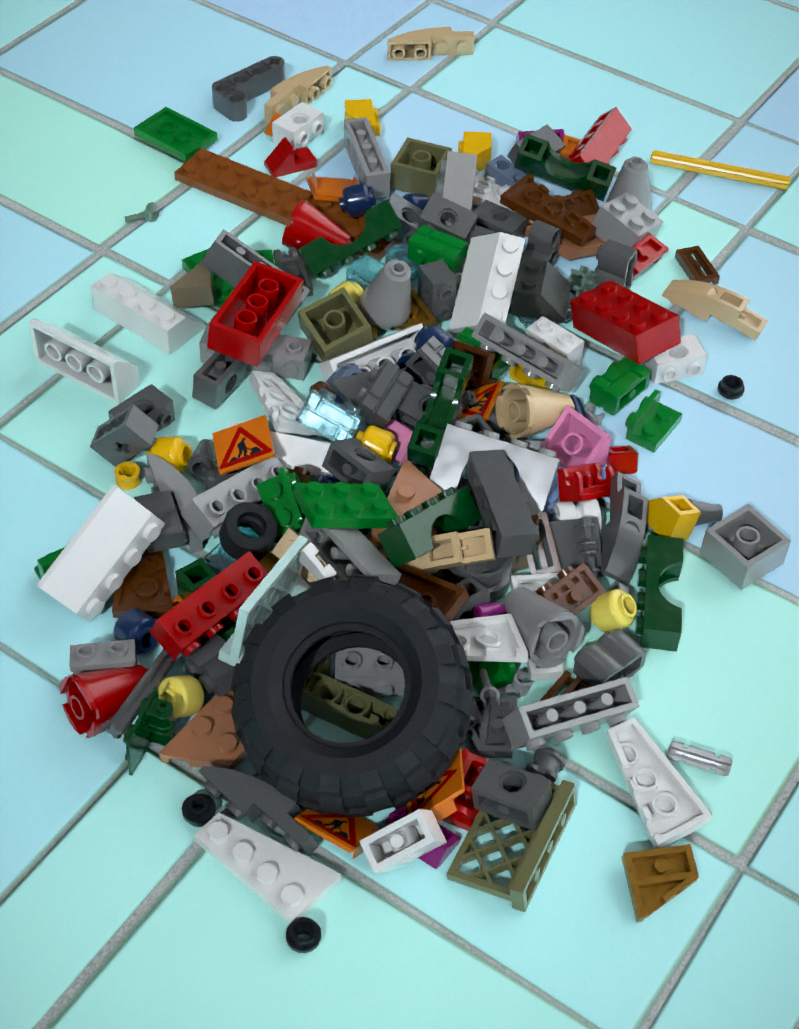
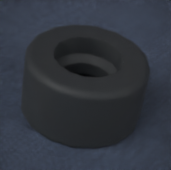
M251 502L237 504L227 512L219 531L220 544L223 550L233 559L238 560L250 551L257 560H261L269 553L278 533L277 521L273 514L262 505ZM247 526L257 532L259 538H248L241 534L237 527Z

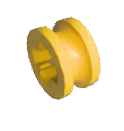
M122 462L116 466L114 474L116 485L119 488L132 490L141 484L140 467L136 463Z

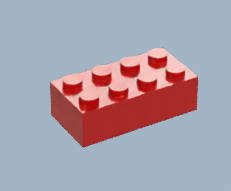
M254 261L210 321L207 348L258 367L300 305L304 279Z
M612 280L603 282L600 286L590 291L582 292L580 296L570 300L573 328L637 364L681 343L678 314Z

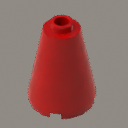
M300 200L290 216L292 219L289 227H285L282 237V245L287 248L295 247L296 250L320 236L336 245L352 243V236L308 201Z
M135 665L132 667L71 674L64 677L60 684V695L66 693L68 702L62 705L75 731L79 735L86 733V738L88 739L103 731L148 669L142 665Z

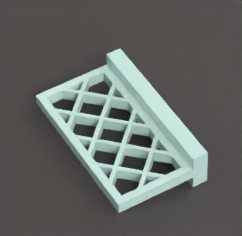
M300 535L239 608L235 632L220 649L219 660L233 667L236 663L240 664L245 651L244 641L256 623L262 624L273 611L271 606L289 593L291 596H296L307 590L298 585L302 569L299 558L302 549L307 546L308 538Z

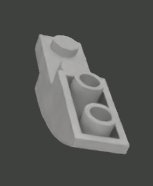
M153 453L146 454L148 466L143 467L147 484H153L151 493L170 491L183 528L184 543H188L191 553L202 551V541L180 514L189 501L198 495L184 475L174 466Z

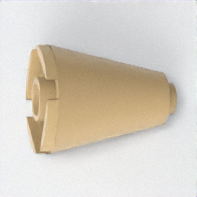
M510 383L502 388L505 389L502 396L497 397L495 413L499 428L504 427L507 432L504 435L507 438L523 439L553 427L567 405L575 409L571 397L567 394L520 383Z

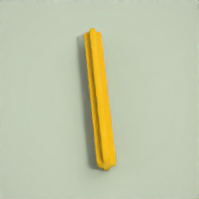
M653 150L650 158V163L777 189L787 190L790 184V177L786 175Z

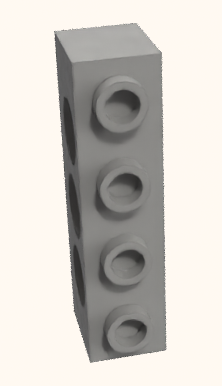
M367 117L344 120V145L359 183L364 182L368 187L372 186L375 199L390 197V171Z

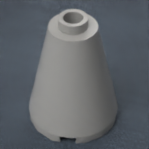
M637 156L626 159L605 203L627 192L634 195L646 208L653 210L647 162Z
M401 260L387 262L362 292L359 308L364 313L368 323L377 328L387 330L397 325L400 327L408 320L411 313V270L405 262Z
M525 587L515 588L507 594L503 606L507 614H512L528 651V657L540 668H551L560 665L565 661L563 656L569 651L574 653L578 649L583 639L584 627L574 613Z

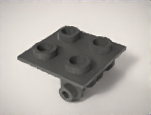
M598 517L549 522L561 569H565L570 564L575 569L585 562L595 577H604L602 574ZM543 522L538 523L539 533L548 567H551L554 564Z

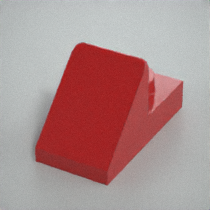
M284 137L265 159L264 166L271 176L280 177L316 168L317 159L308 146L294 150L288 139Z

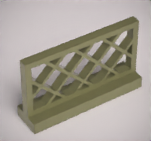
M562 780L560 785L551 783L553 800L536 831L528 830L522 832L519 825L504 819L491 822L488 813L479 810L446 873L447 880L511 901L513 909L526 912L577 805L575 783ZM513 824L517 835L500 841L495 830ZM490 832L495 843L477 849L474 843L476 837ZM522 843L525 849L523 855L509 860L504 849ZM499 851L504 862L486 868L481 857ZM473 860H477L481 871L470 875L459 872L463 864ZM506 870L509 871L511 880L507 888L492 882L490 876Z

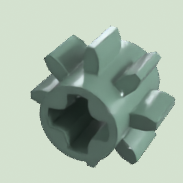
M581 266L579 271L571 269V274L566 279L571 284L570 293H576V297H578L582 292L590 291L599 286V283L594 278L597 273L588 271V267Z

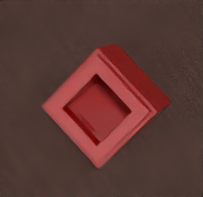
M630 445L610 446L607 466L613 468L614 474L617 471L622 474L637 473L638 453Z

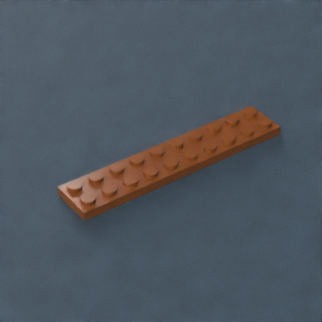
M203 148L174 172L175 180L288 227L292 220L290 216L300 200L308 201L352 236V242L357 240L364 230V216L351 218L347 211L342 212L340 203L336 201L314 200L309 190ZM384 238L376 242L378 247L367 254L360 251L357 255L379 263L399 241L393 238L386 242Z

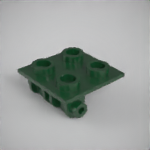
M154 687L149 698L145 697L142 700L138 710L139 717L134 725L130 724L127 727L123 737V743L126 744L125 760L128 761L130 776L135 772L150 742L166 746L175 736L173 705L169 701L159 698L157 687Z

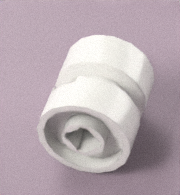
M597 499L578 501L577 505H574L572 501L554 503L553 521L598 517L600 536L602 519Z

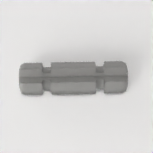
M675 740L671 741L667 752L668 759L680 762V759L685 760L684 764L707 771L715 769L717 774L729 775L733 763L731 757L721 754L717 757L714 756L715 752L691 745L687 748L684 747L685 743Z

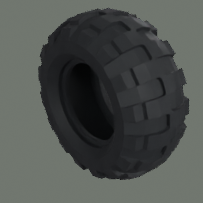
M354 574L348 580H334L333 576L310 582V589L296 596H291L289 593L271 606L273 611L262 624L256 623L244 641L245 651L240 664L236 663L234 666L230 688L234 695V707L231 714L235 732L246 751V757L257 772L275 789L277 788L278 792L292 799L303 808L324 815L331 813L345 815L348 818L373 816L374 812L388 808L397 809L417 799L418 793L431 783H437L452 766L451 761L459 746L464 744L471 723L470 712L473 700L472 676L464 647L461 645L452 624L438 608H434L427 603L420 593L401 583L392 585L381 581L378 576ZM360 647L380 651L397 662L404 673L405 689L403 700L393 720L378 734L358 742L339 743L323 739L306 728L301 710L303 689L311 672L325 658L341 650Z

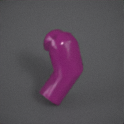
M499 602L475 605L472 608L474 618L507 614L504 606Z

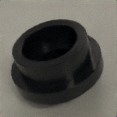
M726 375L719 381L717 391L726 399H739L744 394L745 386L740 377Z
M196 793L187 797L181 808L185 821L195 827L204 826L216 813L214 800L209 795L203 793ZM198 806H203V807H204V808L201 809V810H194V809H193V808L198 807Z
M296 918L286 929L287 945L298 953H309L315 950L321 942L320 926L311 918ZM303 933L310 936L306 940H300L297 937Z

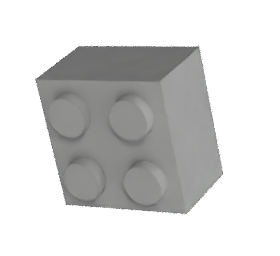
M626 192L601 205L591 224L596 227L595 235L605 243L611 239L633 247L650 233L656 237L664 221L653 210L641 204L634 195Z
M748 504L705 530L700 554L740 590H743L784 564L791 540Z

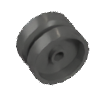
M472 526L458 533L485 529V526ZM495 554L496 560L447 568L445 572L446 581L457 584L471 576L490 590L491 602L499 600L507 593L510 586L514 557L497 558Z

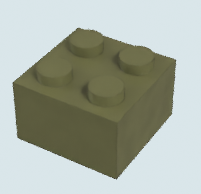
M407 137L391 163L390 188L414 194H426L428 197H431L432 193L437 194L439 182L444 181V175H440L441 160H446L447 152L452 151V148Z
M345 287L297 311L301 330L307 339L312 340V346L323 362L373 342L370 324Z

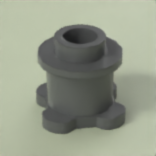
M553 748L537 749L533 755L534 763H528L525 770L530 773H539L555 784L558 772L563 771L565 767V761L561 754Z

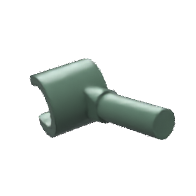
M154 202L148 203L145 211L125 216V222L139 219L155 222L159 217V211H156L157 204Z

